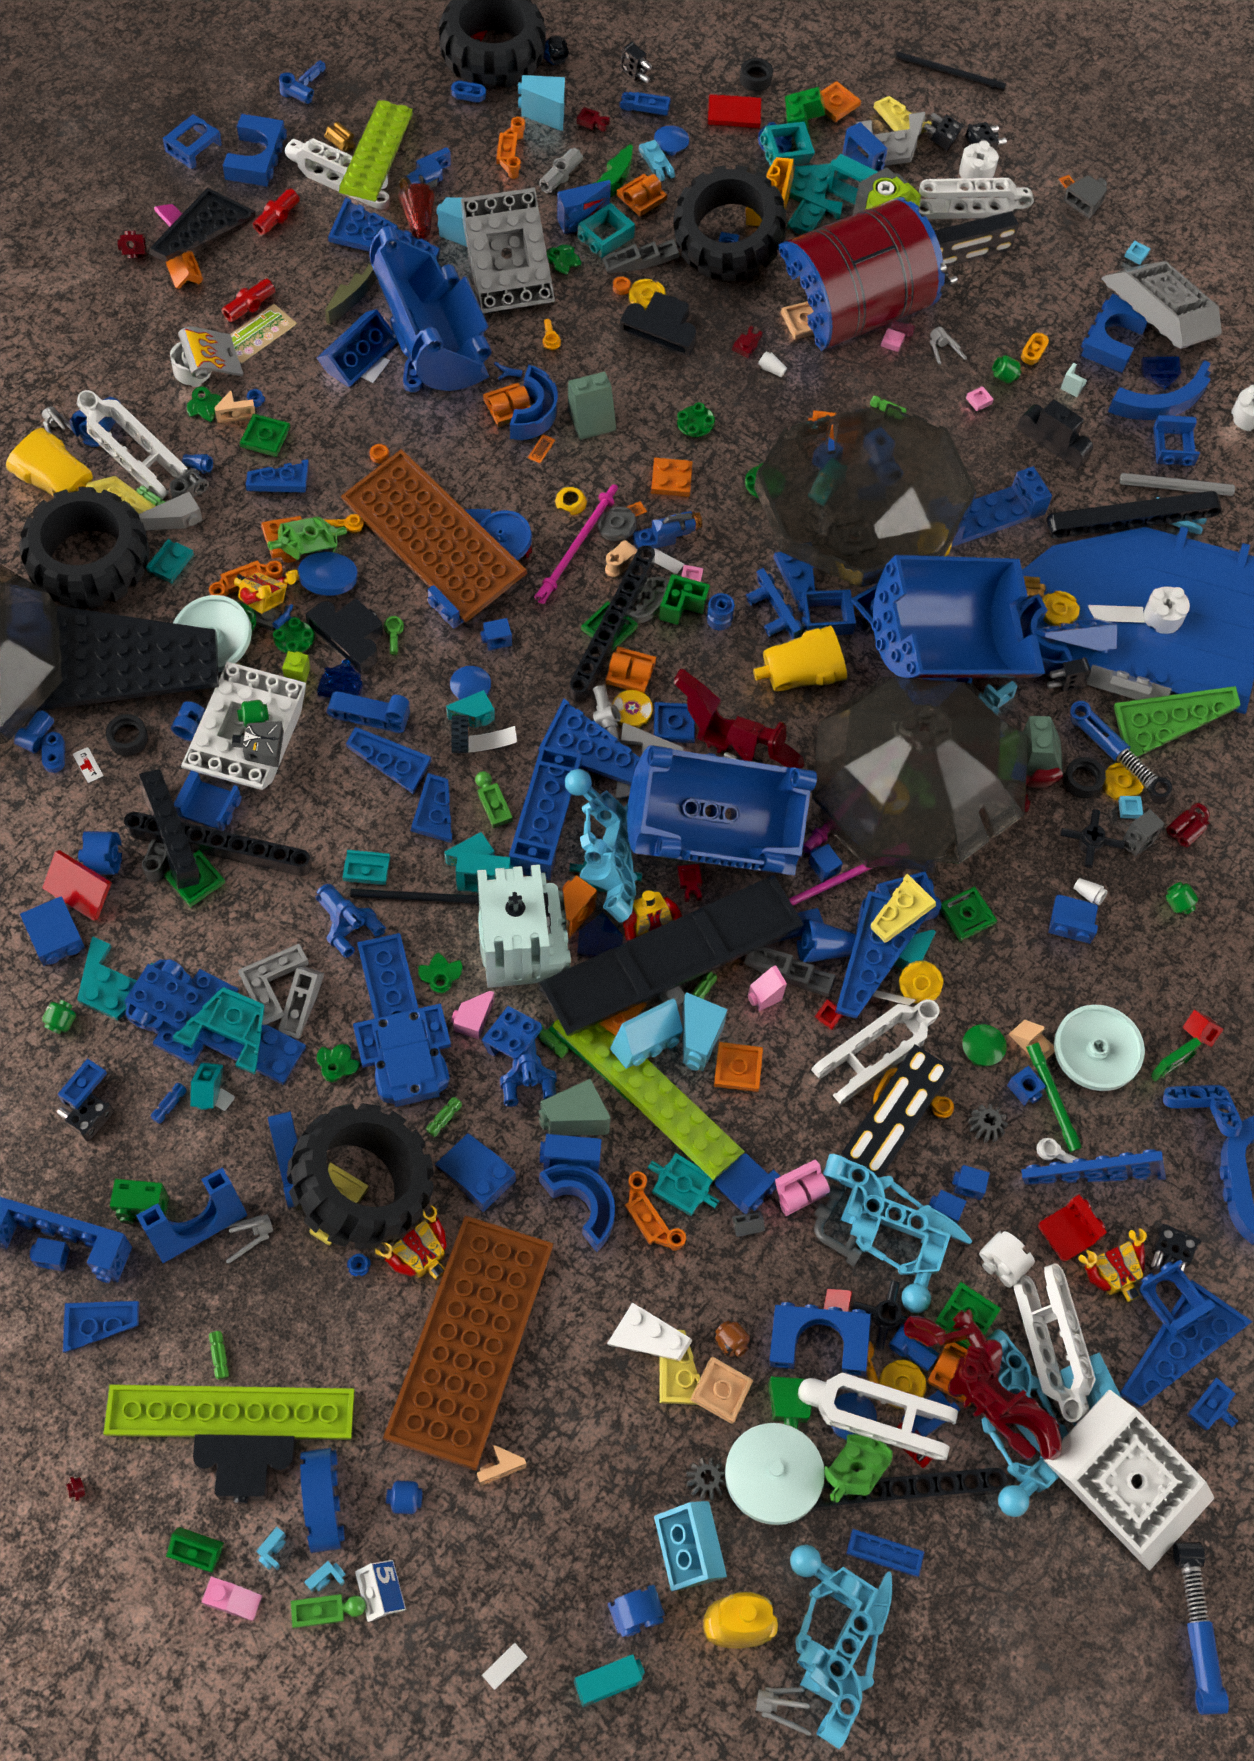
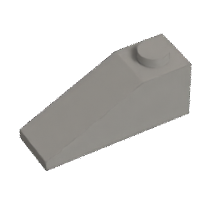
M190 492L139 514L140 521L144 524L145 530L185 529L203 520L200 508Z
M305 966L296 968L283 1012L284 1017L281 1019L278 1031L298 1039L301 1037L318 996L324 972Z

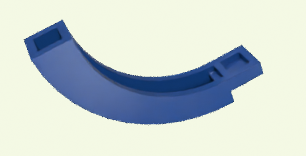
M1204 360L1195 377L1187 385L1170 393L1156 395L1141 394L1119 387L1108 412L1135 420H1156L1158 415H1178L1196 404L1205 393L1211 380L1208 378L1211 373L1208 371L1211 363Z

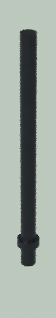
M899 51L896 54L897 59L991 86V89L995 87L1005 90L1007 84L997 81V78H987Z
M351 889L350 897L467 903L479 906L478 893L477 895L366 889Z

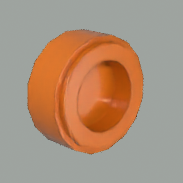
M626 277L615 278L613 281V291L618 295L629 293L631 288L630 280Z
M383 444L373 445L370 448L371 460L379 464L388 460V447Z

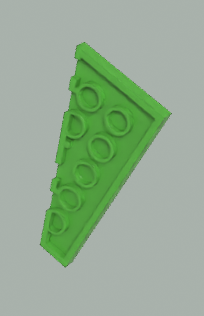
M1236 686L1119 702L1115 703L1113 707L1121 739L1130 746L1129 751H1132L1131 754L1139 757L1239 708L1241 704Z

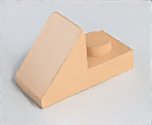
M232 391L215 407L217 423L251 419L253 413L255 414L253 399L234 402Z
M1024 1020L1009 1033V1036L1027 1053L1026 1047L1035 1043L1040 1044L1046 1061L1055 1053L1054 1045L1042 1035L1045 1029L1042 1025Z
M493 1445L498 1464L489 1463L480 1468V1472H477L480 1486L526 1468L525 1458Z

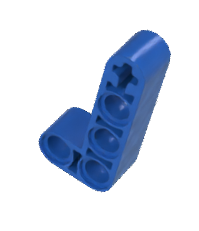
M333 692L326 713L338 720L395 733H403L410 715L409 700L401 695H392L390 702L386 703L343 692Z
M291 1111L268 1117L288 1209L295 1207L289 1193L293 1184H289L287 1180L288 1161L293 1156L292 1149L298 1141Z

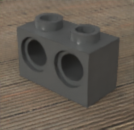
M1151 809L1131 823L1122 841H1125V849L1136 857L1154 844L1165 823Z

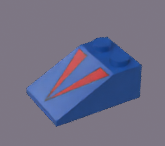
M610 180L557 192V220L564 234L578 231V224L610 204Z

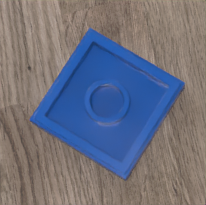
M655 702L654 735L669 742L695 743L696 722L688 712L687 704Z

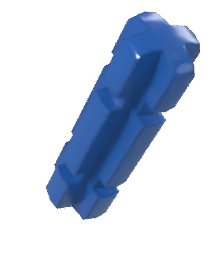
M321 60L317 61L304 75L298 78V81L307 86L309 82H312L326 69V64Z
M176 1083L172 1088L173 1091L169 1092L160 1102L159 1108L152 1112L150 1117L153 1121L161 1124L166 1118L165 1115L169 1114L180 1101L179 1097H183L187 1092L186 1087L181 1083Z

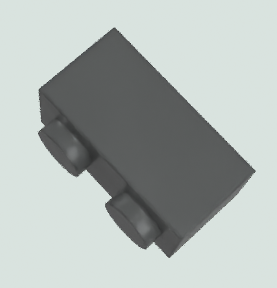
M760 1211L732 1217L733 1229L737 1237L765 1231L764 1218Z

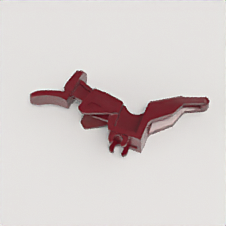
M679 669L674 677V684L687 696L688 712L699 727L697 739L707 743V748L710 749L711 746L718 748L716 752L721 753L722 750L724 751L729 745H732L744 761L752 762L756 745L760 743L768 746L770 759L779 762L785 767L803 768V757L785 743L787 732L784 722H779L775 729L740 716H737L735 720L722 717L718 713L721 699L686 670Z

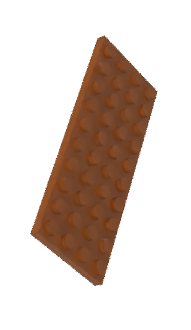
M402 449L341 495L342 501L429 587L435 585L459 610L460 618L465 623L527 574L526 569Z
M466 1215L464 1216L385 1430L384 1441L477 1471L554 1243Z

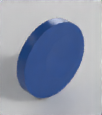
M508 510L497 511L489 514L479 523L516 560L522 558L531 546L532 532L529 523L519 513Z
M314 553L305 557L300 562L298 567L299 581L303 587L313 593L326 596L339 595L348 592L355 586L357 582V567L352 560L338 553Z

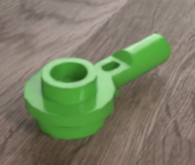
M390 616L384 622V631L390 635L391 655L398 654V635L404 629L403 621L397 616Z

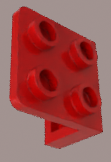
M1080 1194L1072 1198L1065 1207L1043 1219L1038 1224L1039 1230L1063 1262H1067L1096 1244L1107 1234L1102 1220L1096 1218L1091 1211L1090 1203L1083 1199Z

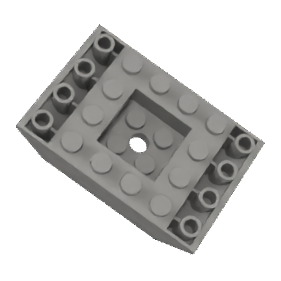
M535 188L461 198L465 238L476 298L482 313L555 302ZM502 250H510L512 254L511 258H503L501 254Z
M1167 261L1144 264L1102 277L1108 288L1117 292L1122 300L1127 301L1134 311L1142 314L1148 323L1159 329V332L1167 336L1177 348L1182 349L1218 337L1222 333L1219 306Z

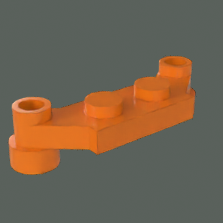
M514 117L511 120V127L505 132L499 133L496 164L501 165L511 179L519 177V170L521 168V161L515 156L517 139H522L524 136L525 120L522 117Z
M257 560L220 574V581L214 582L209 586L210 595L227 597L229 594L239 591L240 588L234 585V580L239 574L247 578L255 573H261L277 580L283 574L282 564L279 561L273 560L266 565L259 563Z
M639 1171L633 1172L629 1176V1200L624 1205V1208L649 1245L656 1243L669 1247L674 1251L681 1249L686 1241L685 1232L679 1228L668 1229L644 1193L647 1185L646 1175ZM676 1239L679 1243H674L672 1240Z

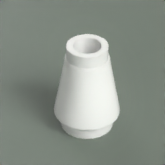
M766 351L758 363L761 369L780 377L787 370V367L772 352Z
M1081 878L1077 880L1073 888L1090 903L1097 905L1103 902L1108 892L1104 889V886Z

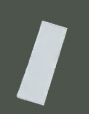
M515 726L491 733L469 736V752L495 749L516 743Z

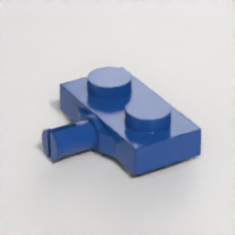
M1215 1378L1187 1413V1416L1205 1431L1220 1418L1232 1428L1238 1422V1419L1231 1415L1227 1409L1229 1402L1236 1393L1218 1378Z

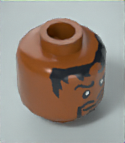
M726 1321L716 1329L715 1343L725 1356L732 1357L736 1355L741 1357L748 1351L747 1345L750 1342V1336L740 1323Z

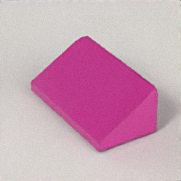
M173 204L154 207L156 213L169 227L182 215Z

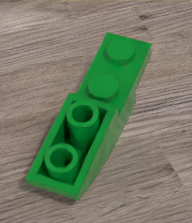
M629 144L617 156L610 159L607 163V172L599 180L593 182L598 183L610 180L611 198L623 186L630 173L633 154L632 144Z

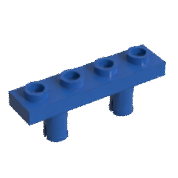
M764 568L756 571L757 581L761 587L746 594L749 605L752 606L759 601L769 599L779 616L775 621L764 625L767 635L770 637L785 629L793 640L802 637L801 631L803 627L798 619H794L791 606L789 604L786 605L783 601L782 591L774 586L775 581L770 573L767 574Z

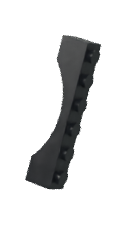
M156 769L140 773V790L146 806L151 811L158 827L177 888L182 889L199 884V869L161 770Z

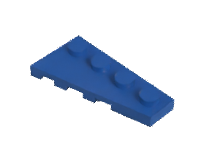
M357 727L354 728L346 742V747L412 794L415 793L432 761L428 755Z

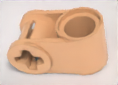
M622 541L606 555V574L614 578L619 577L629 568L638 549L628 541Z

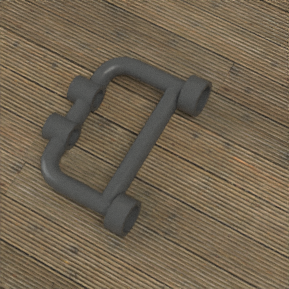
M852 1176V1178L856 1182H862L863 1180L859 1177ZM832 1184L830 1193L826 1194V1197L830 1199L826 1205L821 1203L814 1214L818 1217L814 1225V1233L817 1239L847 1257L846 1263L855 1267L863 1253L861 1249L856 1247L857 1237L851 1235L846 1245L823 1231L825 1223L847 1189L845 1185L838 1184V1186ZM891 1190L885 1193V1198L894 1201L897 1196ZM871 1202L867 1209L871 1212H876L877 1206Z

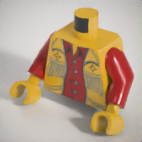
M290 570L285 573L286 577H281L277 580L261 573H255L247 578L239 574L234 580V585L240 588L238 598L262 614L283 603L287 586L299 580L297 570Z
M645 891L642 894V898L634 900L633 911L623 922L626 940L630 941L682 917L677 904L668 897H662L660 892Z
M429 1204L432 1208L431 1214L426 1215L423 1210L422 1215L429 1220L428 1222L426 1220L422 1221L392 1247L389 1243L381 1242L385 1246L384 1253H381L379 1249H375V1253L378 1256L385 1257V1261L396 1273L410 1277L416 1275L418 1278H421L429 1272L435 1280L443 1276L445 1268L439 1262L445 1258L446 1236L439 1218L436 1217L437 1210L431 1204Z
M1139 1228L1138 1237H1136L1135 1231H1129V1237L1134 1241L1133 1243L1129 1241L1099 1256L1087 1250L1088 1259L1083 1255L1079 1256V1261L1086 1264L1085 1270L1091 1284L1107 1292L1109 1295L1122 1291L1127 1302L1140 1297L1135 1284L1143 1278L1145 1272L1143 1242L1146 1240L1147 1234L1141 1228Z

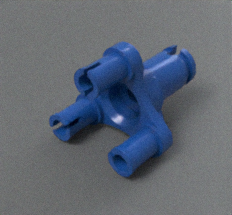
M325 884L317 890L316 893L320 894L321 897L316 895L315 898L328 912L332 922L326 939L331 946L338 949L343 957L348 958L355 951V948L345 938L353 930L364 925L371 930L375 937H380L385 933V925L379 921L372 908H357L350 900H345L332 884Z
M535 1040L518 1060H513L511 1070L500 1078V1087L503 1089L504 1105L507 1107L518 1105L517 1087L520 1085L529 1087V1084L532 1086L541 1084L543 1100L557 1094L555 1085L557 1082L556 1072L547 1069L541 1064V1058L537 1056Z

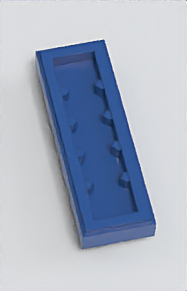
M856 1529L851 1530L846 1555L917 1578L920 1575L925 1553L924 1551Z

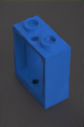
M861 122L850 126L846 130L842 154L878 172L884 169L888 148ZM858 145L869 155L868 158L857 149Z
M851 589L803 592L801 600H798V611L802 612L803 617H801L800 623L805 632L816 628L821 629L832 626L836 635L853 634L856 620L853 603L851 602ZM841 605L843 621L811 623L809 607Z
M925 871L909 875L936 901V906L924 921L937 918L942 906L939 897H936L934 894L932 879L928 878ZM904 877L877 884L875 893L891 897L890 894L901 885Z
M546 1134L545 1142L541 1141L539 1163H544V1170L560 1164L581 1165L599 1174L602 1139Z

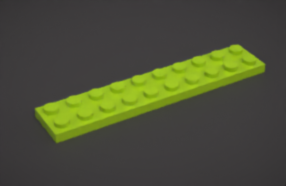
M378 100L341 181L339 193L376 202L412 117L413 109L405 105H395L389 101Z
M557 1019L554 1022L553 1027L713 1181L745 1152L647 1058L640 1065H633L626 1069L610 1049L616 1036L603 1026L596 1024L577 1034L567 1036L559 1020Z
M109 1385L104 1435L131 1437H195V1434L295 1436L296 1439L352 1440L355 1389Z

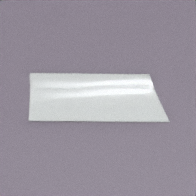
M1088 605L1094 618L1113 622L1145 623L1143 607Z

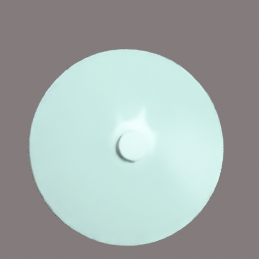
M221 595L204 596L192 601L180 611L173 622L175 624L216 630L218 672L223 671L226 662L234 664L238 662L245 654L251 641L252 627L247 613L236 601Z
M1086 1005L1073 1010L1063 1019L1055 1034L1054 1051L1061 1069L1074 1082L1091 1090L1110 1091L1123 1087L1136 1076L1144 1061L1145 1047L1139 1029L1125 1014L1108 1006Z
M766 1423L747 1430L735 1441L726 1461L725 1480L732 1500L747 1516L765 1524L782 1525L802 1518L814 1507L824 1485V1465L818 1449L804 1433L785 1424Z

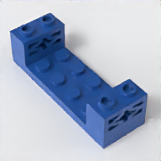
M1033 466L1018 471L1011 487L956 506L952 504L948 496L931 501L925 522L927 524L930 522H941L946 525L951 533L952 547L1045 515L1052 494Z
M546 746L540 747L509 853L511 865L514 867L522 866L523 875L531 876V865H540L541 873L545 872L546 880L551 881L556 864V850L572 794L565 788V778L570 771L582 769L581 754Z
M0 1197V1247L8 1248L17 1225L28 1230H32L33 1227L41 1229V1233L53 1237L55 1234L63 1236L64 1240L71 1243H76L77 1240L84 1242L85 1246L92 1248L87 1264L91 1268V1272L97 1276L96 1279L105 1283H110L111 1280L119 1281L132 1249L124 1233Z

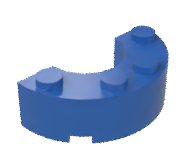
M532 365L527 367L524 387L527 390L528 396L536 402L526 409H514L510 422V439L526 440L535 438L545 433L553 425L557 417L558 391L556 384L552 382L545 371Z
M1039 594L1029 598L1018 612L1023 638L1029 635H1037L1035 634L1037 624L1042 622L1048 611ZM1037 635L1045 674L1050 675V671L1061 669L1063 662L1073 661L1065 644H1051L1040 635Z
M560 1164L540 1172L539 1182L553 1199L561 1195H573L579 1197L587 1204L590 1210V1217L583 1226L582 1235L593 1249L598 1252L611 1235L615 1217L614 1198L605 1180L593 1170L581 1165Z
M332 1447L303 1451L300 1456L301 1460L303 1459V1464H300L305 1526L308 1527L309 1532L307 1539L310 1552L317 1553L341 1549V1541H345L344 1526H339L337 1512L341 1510L339 1496L334 1494V1486H338L337 1470H334V1466L338 1465L337 1451L332 1450Z

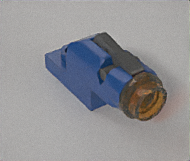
M446 147L416 160V170L402 177V180L399 181L402 193L404 195H413L424 191V189L437 186V183L443 180V169L451 165L450 150Z
M687 511L652 520L651 528L635 531L632 534L635 546L639 549L641 546L648 545L656 549L676 544V537L688 535L703 527L702 517L699 512Z

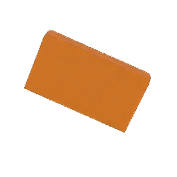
M187 251L166 262L175 288L180 289L187 280L197 284L203 281L193 252Z

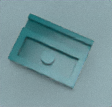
M802 200L788 221L787 229L792 228L794 232L801 235L815 230L825 216L826 209L812 203L807 204L805 200Z
M168 538L147 565L146 570L148 573L151 572L172 584L193 557V550L177 542L174 543Z
M347 850L342 877L343 881L386 885L390 854Z

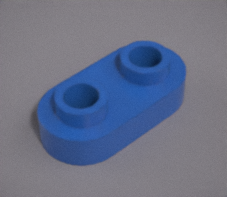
M456 81L451 85V94L456 99L482 102L486 98V89L481 84Z
M409 358L405 362L403 386L408 392H417L422 388L423 382L419 379L411 358Z
M50 732L42 739V764L45 770L50 773L61 771L65 765V742L62 735L57 732Z

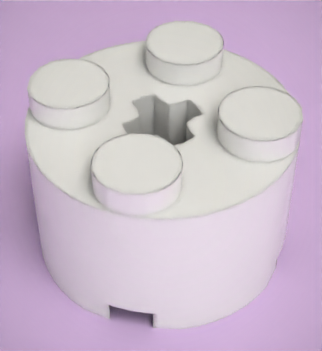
M986 141L965 147L959 169L961 178H993L999 159L996 150Z
M181 342L171 349V364L174 376L179 382L191 385L192 387H199L210 377L212 371L203 379L192 376Z
M1254 385L1241 391L1231 411L1234 423L1246 431L1254 429Z
M1161 587L1153 590L1144 610L1145 623L1149 627L1155 628L1156 632L1163 634L1173 633L1178 630L1183 624L1190 607L1184 590L1180 587Z
M999 1231L979 1253L984 1261L982 1267L991 1275L995 1273L1001 1282L1009 1288L1023 1277L1035 1264V1260L1030 1252L1026 1255L1022 1250L1024 1247L1023 1243L1006 1231L1002 1234Z

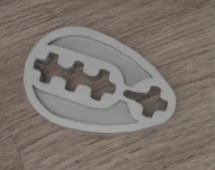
M664 577L648 578L636 601L638 605L635 606L634 604L633 606L635 611L631 610L628 617L636 623H643L652 619L660 610V605L669 583L668 580Z

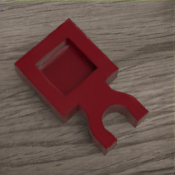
M583 107L576 118V124L593 129L595 126L600 131L605 132L606 125L610 124V118L600 116V112Z
M750 326L747 335L742 333L733 344L732 351L749 358L757 348L758 341L762 338L763 332L759 331L758 334H753L754 327Z
M699 864L677 866L680 889L686 888L685 902H689L690 894H695L697 901H701L702 895L698 888L702 886Z

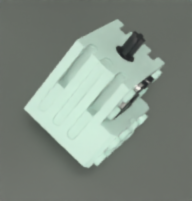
M531 865V876L523 877L522 866L513 867V869L497 868L495 869L494 880H487L486 870H477L479 941L481 958L486 969L487 988L538 983L570 968L571 957L567 944L568 932L565 930L566 916L562 904L563 892L558 890V886L554 883H546L545 872L541 873L540 865Z

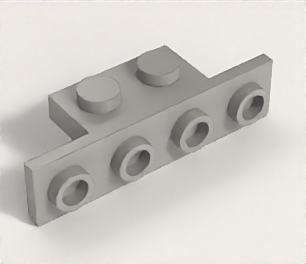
M1093 664L1087 685L1136 700L1169 696L1171 688L1149 682L1147 678L1140 676L1136 678L1129 676V673L1121 670L1116 672Z

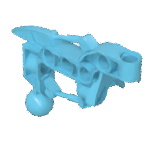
M575 769L566 776L565 788L569 793L575 796L583 795L589 801L582 806V811L586 814V821L584 822V835L580 836L582 848L586 851L584 858L587 864L582 869L580 878L607 890V897L603 908L621 923L633 911L632 907L636 896L635 881L637 880V875L633 873L631 846L627 832L628 804L623 806L607 790L599 794L591 787L592 781L588 772L582 769ZM590 814L606 828L603 840L596 839V836L590 832Z
M829 1154L823 1175L840 1182L839 1184L852 1188L841 1221L852 1224L850 1234L857 1237L856 1243L863 1252H869L880 1260L891 1264L898 1269L900 1275H916L914 1283L909 1284L903 1290L901 1299L908 1311L917 1314L924 1312L931 1304V1294L927 1289L931 1275L939 1272L949 1239L953 1238L966 1244H971L972 1240L953 1220L929 1205L923 1206L910 1196L906 1190L896 1184L891 1176L877 1178L874 1172L865 1166L849 1161L842 1156ZM852 1173H860L863 1178L862 1182H856L852 1178ZM888 1187L892 1188L920 1209L915 1210L886 1199L884 1190ZM867 1202L875 1203L877 1212L869 1211L866 1206ZM889 1210H895L899 1214V1220H892L889 1217ZM912 1218L918 1219L920 1221V1229H915L912 1227ZM882 1224L922 1239L921 1243L923 1244L918 1258L915 1261L899 1265L874 1248L872 1244L879 1225Z
M999 1329L995 1330L986 1339L997 1340L1002 1345L1003 1354L999 1370L1000 1374L998 1375L1001 1385L1014 1394H1018L1024 1389L1028 1397H1031V1391H1036L1044 1408L1047 1409L1049 1415L1056 1419L1051 1409V1404L1046 1394L1042 1391L1040 1380L1038 1377L1031 1375L1030 1366L1024 1355L1010 1341L1005 1332ZM1008 1360H1010L1013 1363L1014 1368L1010 1366ZM983 1417L981 1421L984 1433L990 1434L998 1450L1005 1457L1009 1464L1007 1472L1016 1477L1017 1481L1021 1482L1019 1486L1008 1485L1004 1487L998 1496V1505L1007 1516L1020 1517L1025 1514L1029 1507V1497L1035 1491L1041 1492L1047 1489L1059 1476L1045 1463L1042 1456L1039 1457L1040 1460L1033 1466L1017 1462L1013 1463L996 1432L997 1429L994 1428L986 1417ZM1058 1423L1061 1440H1063L1068 1432L1064 1425ZM1015 1424L1040 1453L1038 1442L1033 1433L1027 1428Z
M800 1545L792 1551L790 1557L792 1570L799 1576H816L823 1581L809 1593L811 1598L810 1605L804 1617L800 1633L795 1639L796 1652L801 1654L797 1662L807 1670L800 1686L833 1703L816 1734L840 1749L847 1739L851 1726L859 1713L862 1692L874 1684L872 1677L878 1636L884 1630L883 1627L889 1613L892 1598V1573L888 1571L878 1589H876L844 1567L836 1572L822 1563L820 1553L815 1547ZM828 1595L852 1610L835 1644L829 1650L819 1643L812 1641V1637L807 1635L816 1600ZM854 1620H859L863 1623V1631L855 1628ZM873 1637L865 1676H857L853 1665L867 1638ZM843 1642L851 1645L852 1654H848L843 1650ZM831 1664L839 1667L840 1677L834 1676L831 1673ZM841 1702L849 1704L851 1709L849 1715L842 1712Z

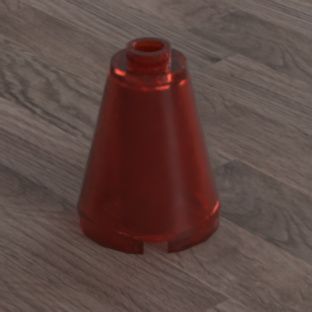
M421 183L411 184L410 188L405 190V187H403L398 192V199L412 235L418 239H425L431 232L435 193L434 190L430 189L429 185Z

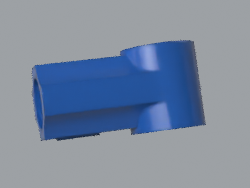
M285 72L280 74L279 88L280 94L283 97H294L307 104L312 101L313 89L296 81L292 73Z
M42 710L37 711L26 728L18 730L14 738V744L32 753H37L42 746V739L53 725L54 719Z
M904 1325L900 1326L888 1344L889 1348L896 1354L908 1357L926 1371L930 1369L940 1354L933 1348L927 1347L915 1339L908 1338L904 1333Z

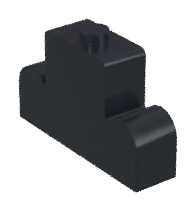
M655 292L646 310H644L642 305L632 303L628 305L620 320L621 332L687 357L690 356L696 343V328L691 323H686L689 317V304L678 300L674 296Z
M1055 399L1044 409L1037 404L1032 405L1019 419L1016 429L1077 470L1089 459L1093 450L1091 440L1086 436L1079 435L1084 419Z
M358 599L352 600L338 612H336L335 606L331 602L324 601L318 603L305 613L307 624L312 627L313 631L361 675L377 663L378 654L375 641L383 635L382 621L372 609L365 607Z
M195 1434L193 1461L202 1472L211 1473L217 1470L215 1495L218 1499L233 1500V1504L246 1505L248 1501H265L268 1498L270 1469H273L278 1474H287L293 1469L296 1459L297 1440L295 1436Z

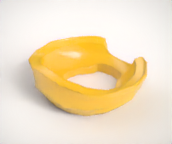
M565 487L557 493L555 503L558 509L562 508L570 512L571 515H577L586 508L587 499L583 491L575 487ZM568 492H575L579 497L578 501L571 506L564 504V495Z

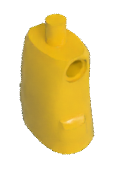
M41 427L27 435L13 449L6 461V468L9 472L16 475L22 481L32 484L52 496L54 493L67 489L68 493L76 492L78 487H86L87 483L92 482L93 479L92 472L66 450L63 441Z
M832 626L806 631L802 637L764 650L765 666L753 669L756 681L769 678L773 690L778 692L802 686H822L847 680L844 657Z
M737 1592L714 1601L707 1608L703 1619V1630L708 1641L723 1648L757 1647L770 1641L776 1635L778 1629V1621L775 1615H773L772 1603L766 1597L753 1592Z

